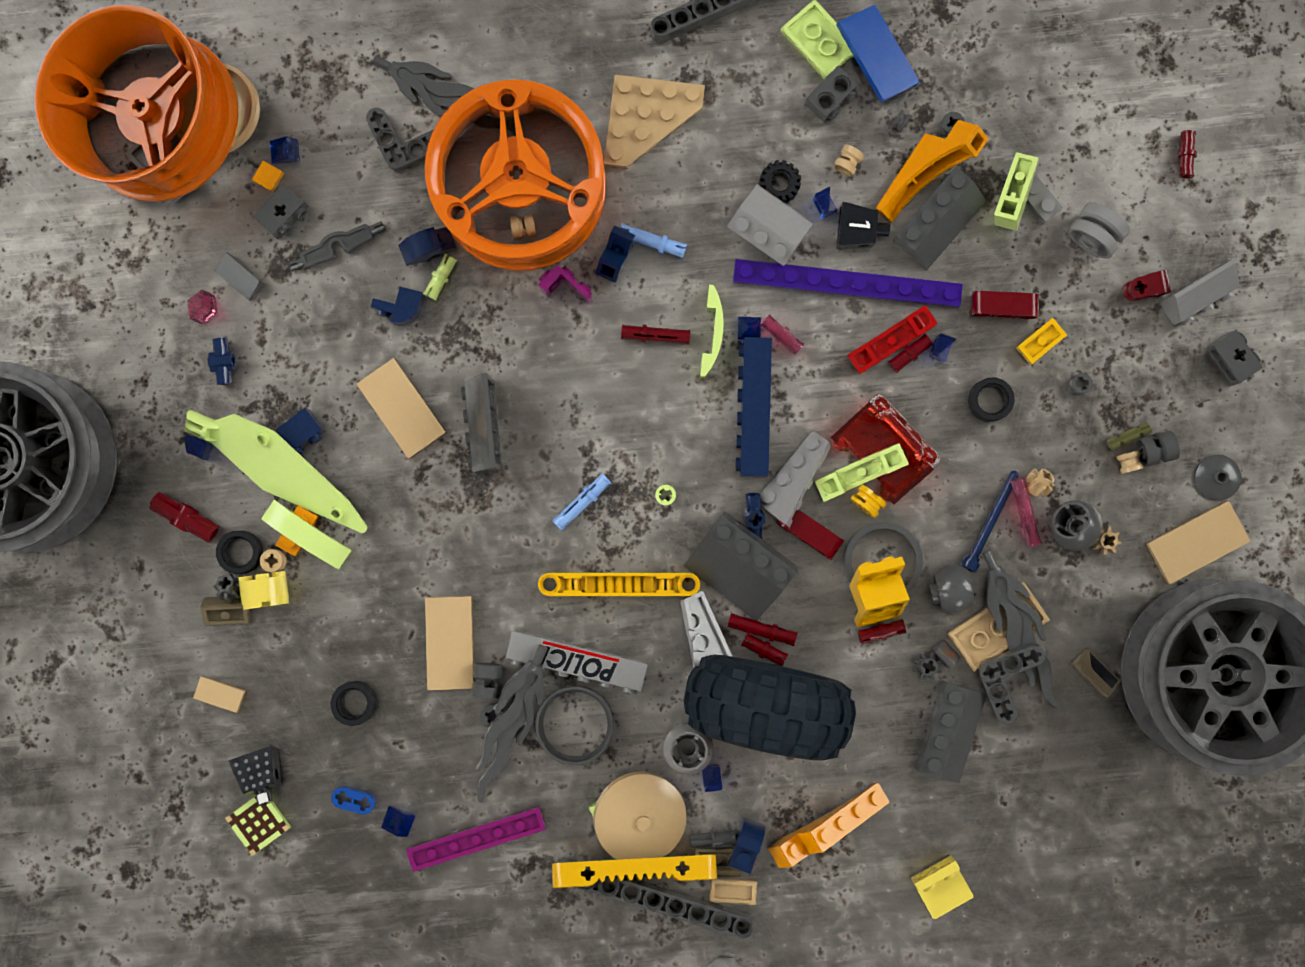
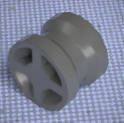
M958 112L946 114L939 125L941 135L946 138L956 124L955 122L958 120L965 122L964 117Z
M495 703L488 704L480 713V721L485 727H489L493 720L503 711L502 709L499 713H495Z

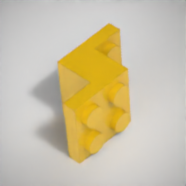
M886 557L880 562L873 564L872 562H865L857 568L849 585L858 609L854 618L857 628L901 616L910 600L900 575L905 567L903 557Z

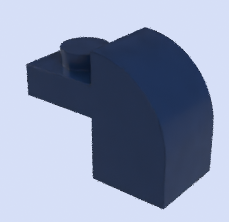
M614 226L611 230L607 246L599 259L595 274L616 283L633 248L635 235Z
M447 227L424 229L407 237L398 245L406 266L426 262L433 255L451 252L456 249L452 235Z
M400 286L395 304L373 298L371 308L376 311V315L389 318L392 315L390 322L396 326H403L412 323L418 318L424 304L425 295L422 292Z
M745 817L742 818L728 866L751 874L757 854L760 852L766 829L764 824Z

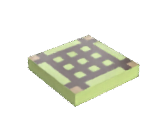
M256 796L225 818L251 856L291 828L274 802L259 806Z

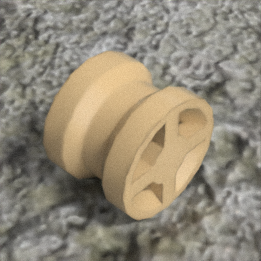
M1139 450L1116 456L1117 461L1122 466L1120 468L1121 474L1144 468L1143 463L1139 460Z
M270 549L263 552L260 557V565L267 572H279L287 564V557L281 550Z

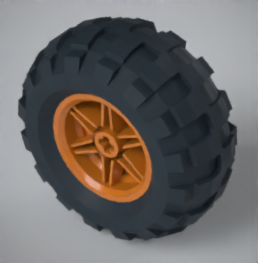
M716 654L701 657L700 665L693 668L688 676L683 700L685 713L689 715L688 725L707 737L761 752L807 760L838 758L840 749H844L852 737L856 717L855 701L851 699L852 689L838 680L779 665Z

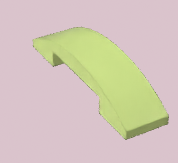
M709 285L706 311L715 312L711 354H702L700 379H705L717 359L723 337V310L714 285Z
M900 443L850 463L814 482L825 502L879 476L909 465Z
M273 500L261 518L279 533L337 569H340L352 551L336 539L329 537L294 514L293 511L276 500Z

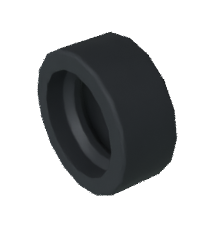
M996 377L986 378L976 383L968 396V404L972 414L986 422L998 421L1006 417L1011 412L1015 402L1011 386L1004 380ZM993 386L1002 391L1005 402L1000 411L988 413L980 408L978 396L985 387Z
M231 531L225 534L219 540L216 547V558L219 565L225 571L232 574H246L253 571L260 564V557L263 554L260 540L254 534L247 531ZM235 539L248 541L253 549L251 560L243 566L232 564L226 556L228 545Z
M347 682L338 687L332 694L330 702L331 712L335 719L344 725H360L369 720L375 713L377 706L376 694L364 682ZM358 690L367 698V708L362 715L351 717L343 712L340 701L345 692Z

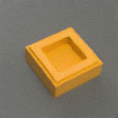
M262 161L252 181L274 192L284 172Z

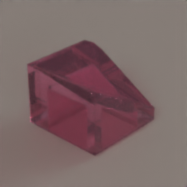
M203 289L187 301L189 319L197 323L204 324L217 314L215 295Z

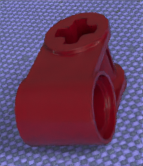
M1166 270L1137 277L1127 282L1123 287V295L1129 301L1153 298L1172 292Z

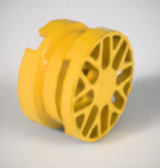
M861 484L858 488L859 492L856 495L853 494L850 500L866 514L876 519L879 515L878 511L881 508L884 509L887 504L874 491Z

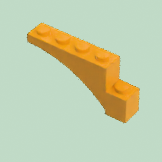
M961 120L956 122L946 139L925 133L875 209L886 221L893 223L902 209L927 184L951 167L971 157L976 158L989 138L979 125Z
M873 783L824 816L783 836L768 847V850L779 868L793 867L809 854L826 851L890 802L879 783Z

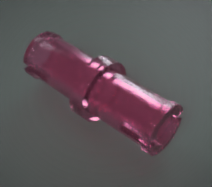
M770 314L760 325L776 338L775 341L777 343L781 342L794 355L804 345L803 342L789 332L790 329L787 326L784 328Z

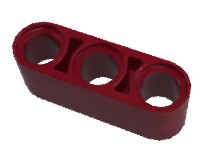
M1000 291L972 292V316L1016 319L1038 318L1039 294Z
M800 510L795 511L790 528L779 520L776 522L780 527L830 560L833 559L844 543L843 539Z

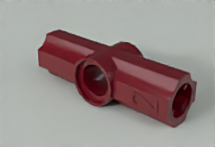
M158 492L150 502V510L169 520V523L184 532H190L207 543H210L219 532L220 526L217 523L200 515L199 511L182 502L179 503L162 492Z

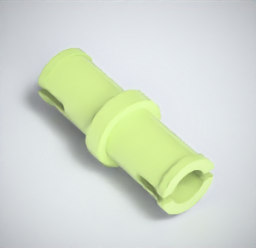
M444 253L438 268L432 272L431 275L433 277L423 294L437 300L444 284L450 280L448 277L458 260Z

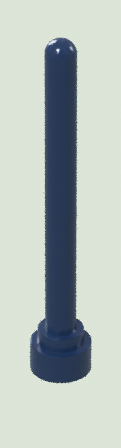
M1017 471L1010 472L971 553L963 557L959 564L973 573H976L980 566L979 556L1019 477Z

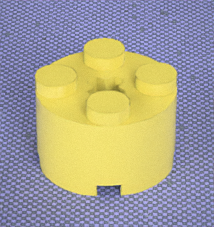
M286 571L273 572L272 577H269V573L255 575V580H253L252 576L238 577L243 610L289 603Z

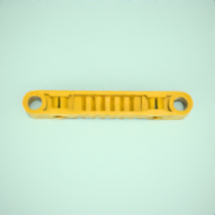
M546 573L540 577L538 588L546 596H692L700 589V580L693 573ZM549 577L556 581V588L553 591H549L544 587V581ZM685 578H692L695 581V587L691 591H686L682 587V581ZM664 579H667L666 590L664 589Z
M716 855L553 863L552 885L553 888L588 887L595 884L598 879L600 883H603L606 876L610 882L614 881L615 876H617L619 882H622L625 875L628 881H632L634 875H636L638 881H641L643 874H645L647 880H651L653 874L659 880L662 873L666 879L672 877L676 881L717 879ZM680 862L688 869L683 873V876L680 871H676V867L680 865ZM586 867H589V870L594 872V876L590 877V881H586V878L581 876V872H584Z

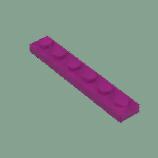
M540 806L409 847L406 849L412 872L544 831L546 830V825Z

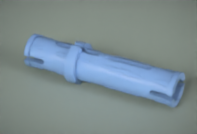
M623 223L621 224V229L635 235L633 242L657 249L662 254L666 252L680 258L684 257L687 248L686 243L668 239L666 235L662 237Z
M601 473L588 487L585 486L583 488L584 491L552 521L563 531L591 502H596L598 500L597 497L612 483Z

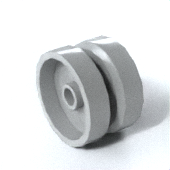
M1088 202L1080 212V219H1076L1068 229V235L1085 251L1097 257L1109 259L1118 249L1117 242L1125 239L1130 231V227L1113 210L1095 202Z

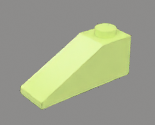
M1016 152L994 213V223L996 226L1017 231L1038 164V157Z

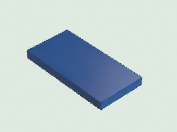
M876 5L838 21L836 24L838 30L880 103L920 83Z

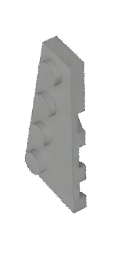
M812 431L760 494L761 507L789 528L793 522L792 517L795 511H799L803 503L801 500L806 490H809L813 483L812 478L815 472L820 470L832 446L830 442Z
M700 591L681 600L693 667L700 665L701 657L714 654L732 656L704 592Z

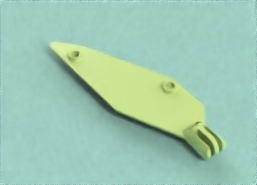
M193 410L187 412L184 431L211 442L262 490L360 533L367 531V525L351 502L275 431L236 414L214 420Z

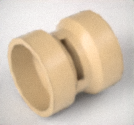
M844 145L841 157L836 159L833 166L840 173L853 177L856 165L861 163L864 154L853 146Z
M533 213L525 214L524 217L510 216L514 240L521 239L525 235L529 237L537 236Z

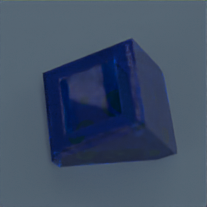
M285 136L270 141L272 164L300 161L298 139Z
M389 806L381 828L397 837H407L415 815Z

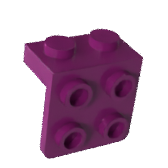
M557 264L551 271L546 270L539 278V288L547 298L562 282H565L589 305L593 302L592 290L582 281L577 283L574 274L566 266L561 268Z

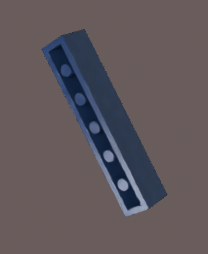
M744 337L743 343H739L738 356L743 357L742 366H738V380H742V389H738L737 402L741 403V412H737V425H741V435H736V448H740V458L736 457V471H740V477H768L772 338Z

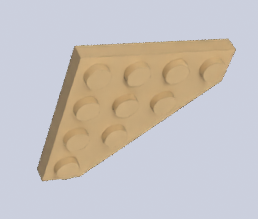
M615 75L604 166L627 169L643 154L645 155L658 145L661 140L680 128L688 119L698 114L703 106L705 85Z

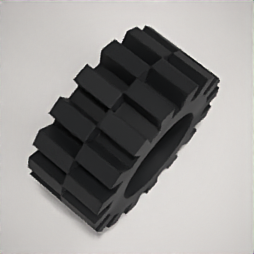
M776 160L773 164L769 163L763 169L759 185L786 204L798 194L801 186V175L798 174L799 170L793 167L794 164H787L785 160L782 162ZM781 174L787 177L789 185L785 190L778 191L772 187L771 179L775 175Z

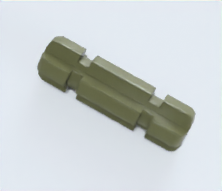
M1145 422L1109 438L1106 442L1109 449L1113 451L1120 448L1121 445L1124 446L1136 441L1141 436L1144 437L1151 434L1152 429Z

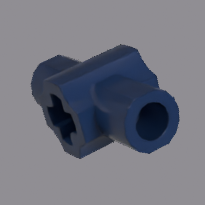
M227 338L212 339L213 352L208 353L207 358L210 372H215L216 385L232 384L231 371L235 370L236 357L234 352L228 349Z
M747 493L745 494L746 509L742 511V518L747 528L762 539V525L766 523V517L761 509L760 494ZM756 513L757 516H755V520H751L750 518H752L753 514Z

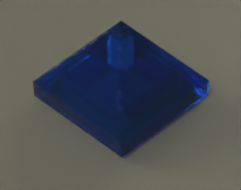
M738 317V340H743L744 337L761 338V317Z

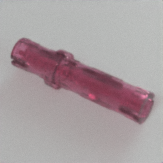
M1025 477L1013 479L1010 483L1012 484L1021 519L1019 523L1020 528L1024 530L1027 547L1039 546L1042 544L1037 528L1039 522L1038 519H1035Z

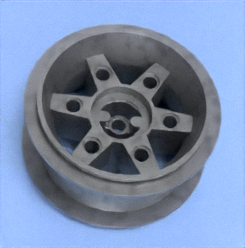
M0 361V468L8 470L4 475H0V553L8 551L24 553L44 551L60 546L75 538L100 514L109 498L115 480L117 466L115 439L104 412L95 400L81 387L53 373L38 371L21 364ZM37 402L49 409L59 422L36 429ZM9 441L13 447L8 448L3 443ZM70 450L69 468L66 480H64L51 468L52 459ZM8 454V461L4 464L2 458ZM49 486L54 489L52 493L49 490ZM28 493L49 505L35 516L22 520Z
M1210 579L1179 585L1159 596L1140 614L1126 639L1122 655V687L1127 705L1135 721L1155 744L1172 755L1198 764L1208 770L1239 776L1258 775L1277 770L1292 763L1305 753V606L1300 601L1273 586L1258 582ZM1225 610L1242 612L1226 636L1210 615V613ZM1183 632L1190 648L1186 651L1181 661L1167 662L1174 642L1180 633ZM1203 632H1204V634H1205V636L1207 637L1208 640H1205V639H1204V637H1203ZM1272 633L1283 650L1286 664L1268 663L1262 657ZM1224 655L1228 658L1231 665L1215 663V661ZM1224 668L1226 670V677L1221 680L1220 671ZM1279 670L1282 672V679H1276V674ZM1211 682L1226 685L1227 687L1221 692H1216ZM1167 686L1185 688L1192 696L1182 718L1170 700ZM1285 688L1276 712L1271 716L1263 696L1268 689ZM1229 714L1245 735L1230 739L1213 738Z

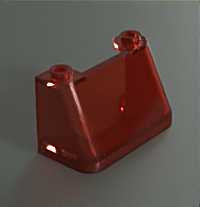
M876 394L830 437L833 440V445L839 451L844 450L848 452L851 450L858 459L900 443L909 465L877 477L881 482V496L893 505L928 476L940 462V457L936 451L881 394Z

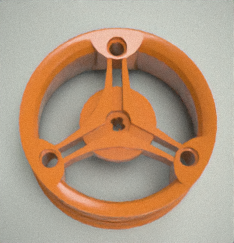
M114 5L97 9L80 17L70 24L53 42L41 64L35 88L36 118L43 139L54 156L73 172L94 181L104 182L114 191L132 199L149 202L167 201L196 190L220 168L232 147L238 125L237 93L225 65L208 47L199 41L185 36L172 21L144 7ZM151 44L169 45L179 60V63L160 79L155 77L140 78L129 84L124 91L105 90L104 84L100 79L116 59L140 46ZM197 82L196 106L191 123L179 144L172 151L171 139L179 131L183 122L184 106L182 101ZM105 98L117 100L116 107L104 104ZM101 110L115 115L117 125L122 134L131 142L143 147L148 167L119 175L110 171L94 151L88 133V122L94 119Z
M515 79L491 82L475 88L460 97L448 108L438 121L428 143L425 158V180L431 203L455 240L468 253L489 265L515 271L535 270L551 266L564 260L579 249L592 234L600 219L606 197V175L599 138L592 123L580 107L570 98L552 87L533 81ZM537 108L550 112L565 121L578 135L586 150L589 167L588 179L583 180L574 187L551 174L550 162L545 151L534 141L524 138L520 115L530 113ZM490 114L494 117H500V140L487 150L480 166L481 181L461 199L447 194L445 188V167L449 153L456 140L467 127L484 115ZM514 116L516 136L508 137L506 117ZM515 171H519L521 174L517 180L514 179ZM551 184L569 192V199L548 191L549 185ZM484 192H487L488 197L470 210L466 205ZM577 197H581L587 203L584 206H577L574 201ZM540 199H545L568 207L570 221L549 237L527 244H503L486 239L476 233L473 219L477 214L497 203L504 207L521 209L535 204ZM464 210V216L456 220L457 214Z

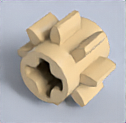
M1034 468L1027 475L1028 477L1025 479L1028 482L1026 489L1033 496L1038 497L1042 493L1046 497L1053 491L1052 488L1055 486L1053 484L1054 477L1048 470L1041 469L1038 472Z
M1106 526L1105 532L1102 530L1101 536L1093 546V549H1101V555H1106L1108 549L1111 553H1116L1115 547L1122 544V542L1118 541L1117 537L1120 533L1111 532V527ZM1104 537H1109L1108 545L1103 544L1105 541Z

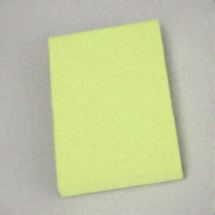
M813 0L788 21L780 31L818 74L825 79L837 66L841 68L849 61L853 54L838 30L837 23L817 0Z

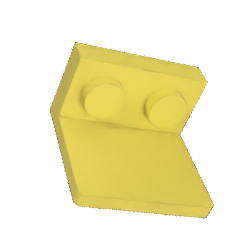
M951 855L911 877L914 886L933 919H937L974 897L959 871L960 867Z

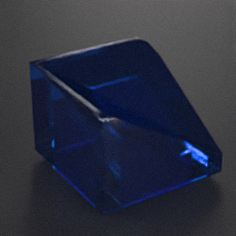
M830 187L814 195L813 202L823 219L837 212V208L830 197Z
M942 333L937 335L929 358L946 362L952 343L956 341V338Z
M185 435L186 452L208 461L213 448L212 443L194 436Z
M718 764L708 765L702 771L704 791L722 790L720 766Z

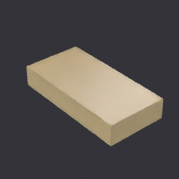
M201 676L193 698L238 713L246 690Z
M720 877L710 880L709 902L756 905L757 880Z

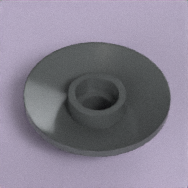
M1212 455L1203 459L1197 466L1195 484L1199 492L1206 498L1216 501L1225 500L1232 497L1238 491L1241 484V472L1238 465L1231 458L1224 455ZM1219 473L1224 475L1222 482L1218 480Z

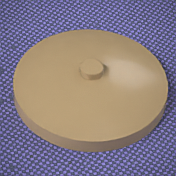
M224 64L233 80L238 100V125L232 147L229 151L230 153L242 146L254 132L260 114V101L252 81L237 68ZM197 82L182 101L184 106L183 122L176 133L180 139L185 135L194 114L197 99Z
M644 771L628 773L611 782L598 798L593 816L595 833L605 851L617 860L664 857L676 847L684 833L686 826L685 803L676 787L661 775Z

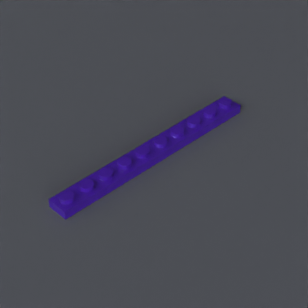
M735 259L733 283L956 308L961 306L963 284L788 264L783 266L779 263Z

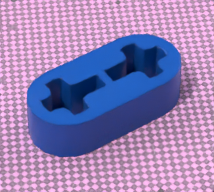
M348 786L338 787L331 795V801L335 807L358 814H368L376 806V799L373 794ZM344 791L345 796L352 798V801L345 800L341 803L337 794H341ZM366 797L368 798L367 802L371 805L363 809L362 804L355 801H362Z

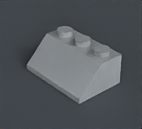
M757 184L739 207L727 227L784 266L814 223Z
M1232 259L1159 302L1173 326L1180 322L1182 325H1185L1195 319V313L1201 311L1203 314L1215 307L1213 304L1215 301L1220 299L1223 302L1235 295L1233 291L1240 287L1235 260Z

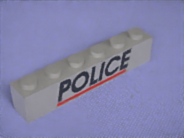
M517 630L512 631L506 658L511 659L510 663L513 665L524 666V663L533 660L538 645L541 644L547 647L541 662L543 666L542 672H546V669L555 670V675L569 677V674L578 676L577 680L591 683V680L600 681V686L612 689L614 685L623 687L622 691L636 694V691L642 690L648 665L647 662Z

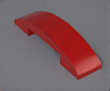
M924 305L847 356L858 373L861 374L938 323L927 306Z

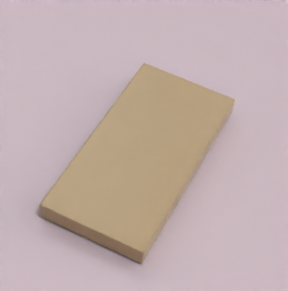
M394 358L356 384L408 459L447 433Z
M1225 501L1147 542L1146 546L1166 583L1172 584L1251 541L1230 502Z
M1021 582L1028 590L1030 597L1026 598L1021 593L1015 591L1017 596L1038 613L1044 625L1050 621L1049 617L1027 585ZM999 605V611L1003 621L1002 631L996 629L994 618L988 606H986L947 633L973 672L978 670L979 664L983 660L999 655L1008 649L1006 616L1001 605ZM1031 622L1032 632H1034L1036 630L1035 624Z
M472 596L425 598L427 690L472 689V683L474 682Z

